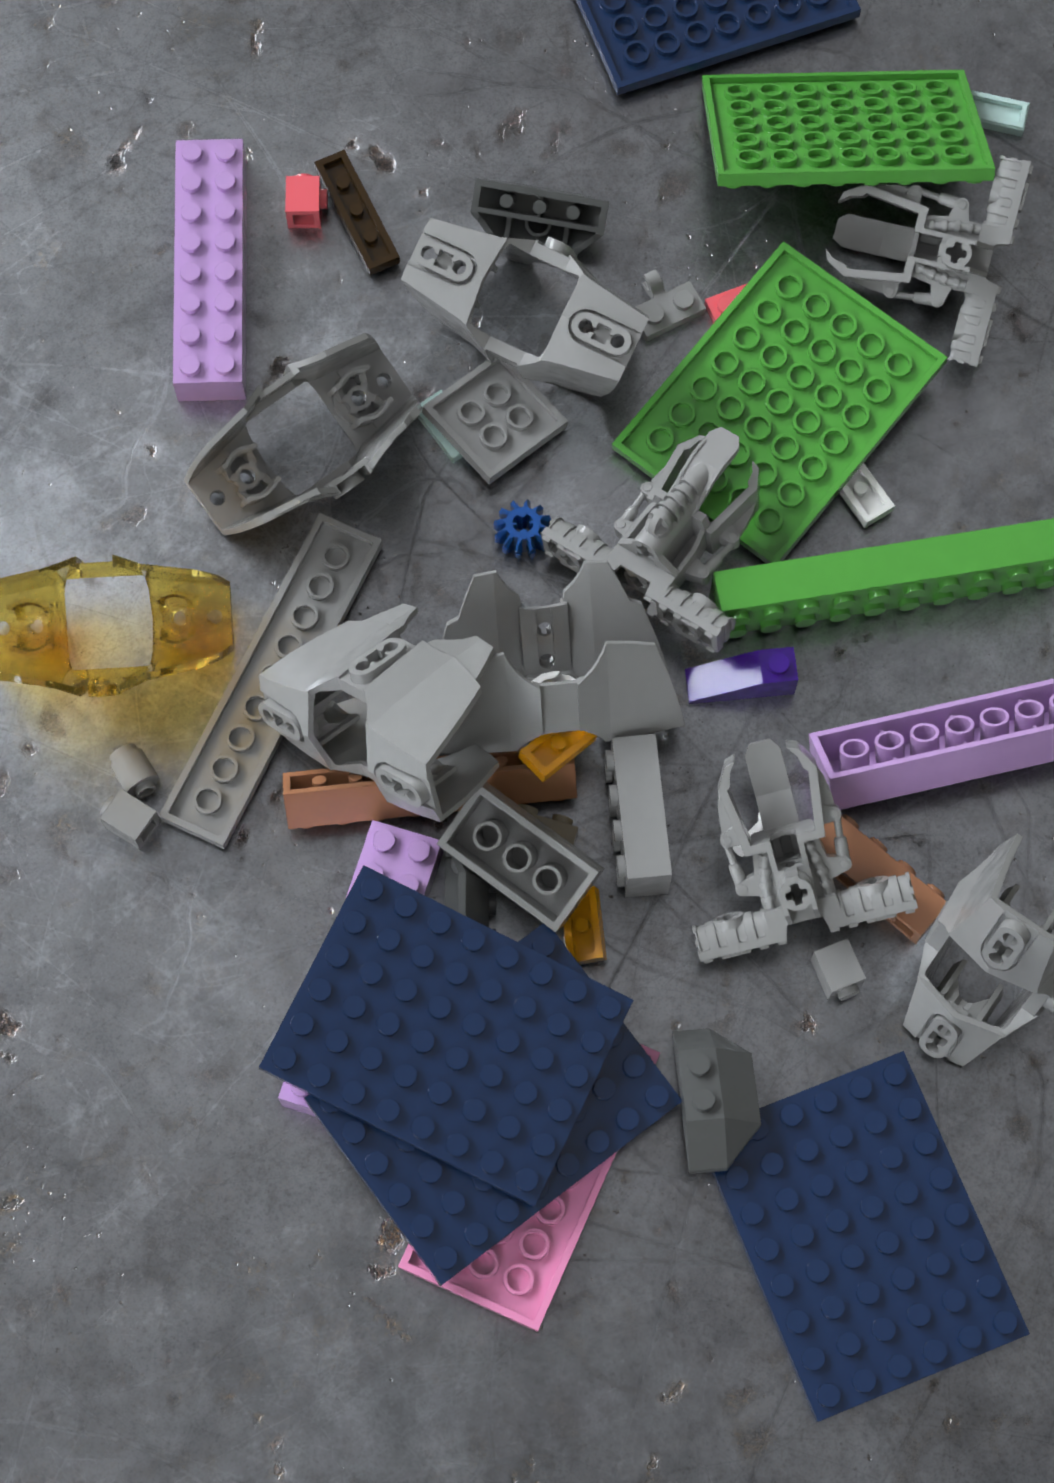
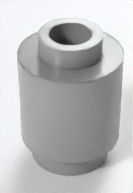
M129 743L119 747L111 754V769L125 792L133 797L142 799L156 790L155 785L158 783L159 777L142 749L137 748L134 743Z

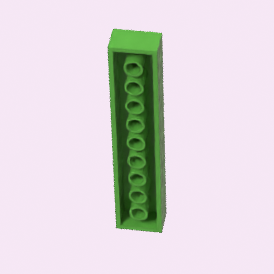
M1054 518L713 572L709 599L726 616L735 618L736 624L734 630L730 632V638H738L750 631L761 630L763 633H771L787 625L795 624L796 627H808L815 624L816 621L830 619L832 622H840L849 619L851 615L863 613L865 616H877L884 613L885 610L899 608L901 611L916 609L920 604L932 602L938 606L946 605L953 602L954 599L968 597L969 600H978L988 596L989 593L1001 591L1003 594L1009 595L1018 593L1026 587L1036 586L1037 589H1047L1054 586Z

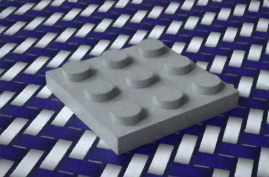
M494 358L492 364L486 360L422 407L424 416L488 484L494 482L566 429L568 425V420L529 379H523L517 368Z

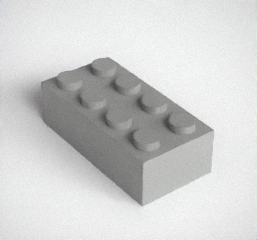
M656 734L614 737L611 742V750H605L604 775L606 783L612 782V785H609V796L607 799L609 817H616V820H613V830H611L613 852H620V855L616 856L617 865H615L617 887H624L625 898L668 894L672 869Z
M488 782L463 805L437 842L439 847L555 932L563 928L605 869Z

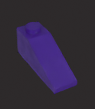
M794 647L756 650L686 668L684 671L689 704L792 695L795 693L798 683Z

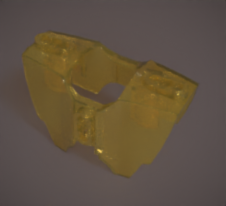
M113 554V561L84 563V561L75 556L48 567L0 578V623L3 621L7 622L10 627L7 635L0 634V680L53 688L80 697L87 691L88 697L120 695L122 692L148 680L196 670L213 664L234 650L230 581L209 572L140 564ZM145 576L149 588L153 618V653L150 665L73 670L68 651L65 605L66 580ZM219 610L222 613V620L219 623H213L211 620H208L207 616L211 611ZM178 612H183L186 620L183 625L176 624L174 616ZM36 620H40L43 624V630L40 633L31 629V624H34Z

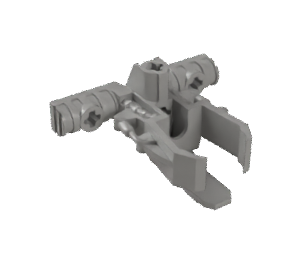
M1002 155L1000 156L1001 162L996 170L986 209L987 215L983 224L969 221V202L967 199L947 193L938 194L923 189L919 185H913L912 187L889 184L863 185L844 191L838 200L839 203L851 198H865L869 195L918 214L915 228L853 214H847L839 217L837 220L833 239L841 247L904 261L906 264L903 273L849 269L846 264L836 260L826 249L827 261L844 277L863 287L884 293L890 299L913 300L916 304L941 307L951 290L963 292L965 299L964 303L961 304L950 346L952 349L947 360H957L958 363L962 364L966 362L971 366L977 367L978 364H982L983 356L980 355L981 350L986 349L993 322V319L990 318L991 312L996 311L997 303H994L995 297L1000 295L1002 286L986 279L995 246H1013L1015 236H1012L1013 229H1017L1020 220L1016 219L1018 213L1022 212L1029 182H1026L1027 176H1031L1034 166L1030 165L1031 161L1028 160L1020 161L1017 160L1018 158L1011 157L1010 159ZM922 196L937 200L939 204L953 209L949 216L929 215V207L921 205ZM913 277L930 284L931 293L914 292L913 294L899 292L898 288L900 283L911 284Z
M723 427L709 431L706 436H696L678 444L666 466L650 482H645L641 485V492L633 505L629 506L622 517L614 522L615 534L620 539L614 548L608 547L590 528L580 524L576 526L570 522H565L562 517L557 516L541 532L544 551H546L545 554L551 558H558L560 560L559 563L576 573L580 571L584 560H608L621 584L624 582L645 594L643 599L650 603L646 611L647 615L652 618L656 616L666 626H673L676 628V632L696 644L701 643L705 645V649L711 653H719L723 648V643L727 642L730 638L731 630H734L735 618L726 616L705 595L701 593L692 594L687 590H681L679 587L685 580L700 585L708 584L710 576L721 566L722 559L731 550H735L740 546V537L759 507V467L752 461L753 472L748 480V488L710 523L707 515L699 511L717 479L738 454L739 436ZM646 500L648 506L634 521L638 514V508ZM722 545L725 546L705 564L700 561L705 550L714 554Z
M771 738L749 743L746 750L745 760L764 830L755 832L751 836L730 790V772L735 762V753L724 760L718 782V813L722 831L720 844L724 847L730 863L729 871L735 884L736 893L739 896H760L763 908L756 912H730L717 916L712 921L705 922L703 925H692L700 962L704 961L707 964L714 962V958L722 957V959L751 953L752 949L760 947V950L770 948V944L778 943L779 946L788 944L787 925L824 917L832 933L840 931V927L848 925L849 928L857 927L858 923L867 921L869 924L897 917V913L904 911L906 914L914 913L915 909L918 908L909 872H905V875L897 877L896 875L870 877L859 881L856 885L849 886L848 889L836 890L833 878L849 870L852 866L847 838L843 836L840 818L841 810L834 803L831 790L823 773L816 764V759L798 741L785 740L786 748L794 753L800 760L803 768L808 770L813 820L799 821L781 747ZM834 821L836 854H827L821 838L825 837L824 824ZM741 846L745 857L753 855V873L745 876L741 864L735 858L732 847Z

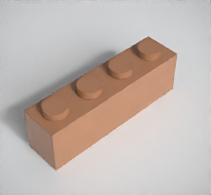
M842 814L840 818L843 836L847 838L852 866L849 870L834 878L849 888V886L856 885L859 881L870 877L882 875L888 877L896 875L897 877L905 875V872H909L918 908L915 909L914 913L906 914L904 911L897 913V917L886 920L917 944L934 924L946 902L944 894L933 884L928 883L926 885L915 876V870L903 860L896 861L887 853L888 850L881 841L874 837L869 839L858 830L859 825L855 820L846 814ZM833 821L824 824L825 837L821 838L827 854H836L834 845L836 833Z

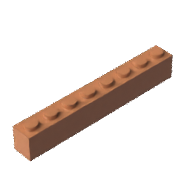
M521 747L518 751L489 753L499 762V768L486 782L516 804L563 801L565 799L577 798L574 758L545 782H542L519 759V752L524 747ZM328 768L283 773V797L288 829H308L315 826L345 825L352 822L381 821L388 818L421 816L387 802L374 780L369 777L366 778L362 775L330 770ZM463 805L454 812L460 811Z

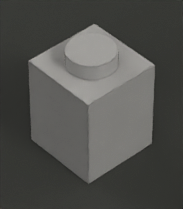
M122 789L118 791L115 797L113 795L110 796L100 811L102 814L100 820L104 827L140 851L161 822L156 810Z
M848 938L813 952L810 961L828 1000L838 996L839 1000L842 1001L860 993L859 987L863 985L866 977Z

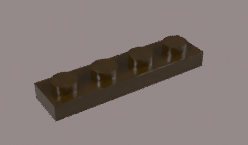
M345 149L315 161V170L318 176H320L325 189H327L328 195L369 275L371 276L399 264L400 256Z

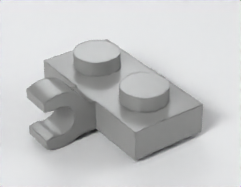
M656 269L643 275L645 282L642 285L651 299L636 306V308L649 316V321L642 333L646 342L705 314L706 307L690 281L666 292L663 281Z

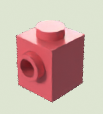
M306 173L286 176L285 213L288 229L322 228V209H328L327 189H321L320 176H312Z

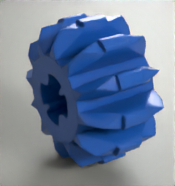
M528 499L524 502V507H519L513 500L510 503L511 511L501 508L499 511L500 519L494 521V530L497 531L495 542L503 544L502 551L505 555L515 550V558L517 560L521 559L523 552H527L528 556L533 559L536 556L535 549L544 551L541 532L550 525L551 517L543 515L541 504L531 509V502Z

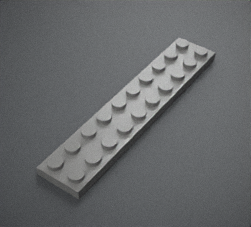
M319 513L159 814L161 821L222 849L226 848L284 737L274 728L270 727L260 715L258 706L265 699L263 692L260 691L259 675L289 653L343 623L383 546L382 539Z

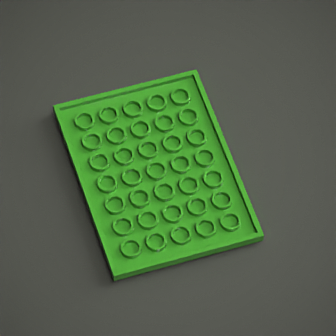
M964 70L702 75V91L717 186L736 189L742 186L772 188L776 185L808 187L811 184H828L838 187L845 184L858 183L875 186L879 183L910 185L914 182L946 184L953 181H966L977 184L982 181H994L996 168Z
M783 241L614 440L612 449L653 479L666 466L678 444L699 435L706 436L709 431L720 427L739 436L738 454L717 479L699 511L706 514L710 522L714 521L748 488V480L753 472V461L759 467V507L740 537V544L765 563L783 561L947 363L948 357Z

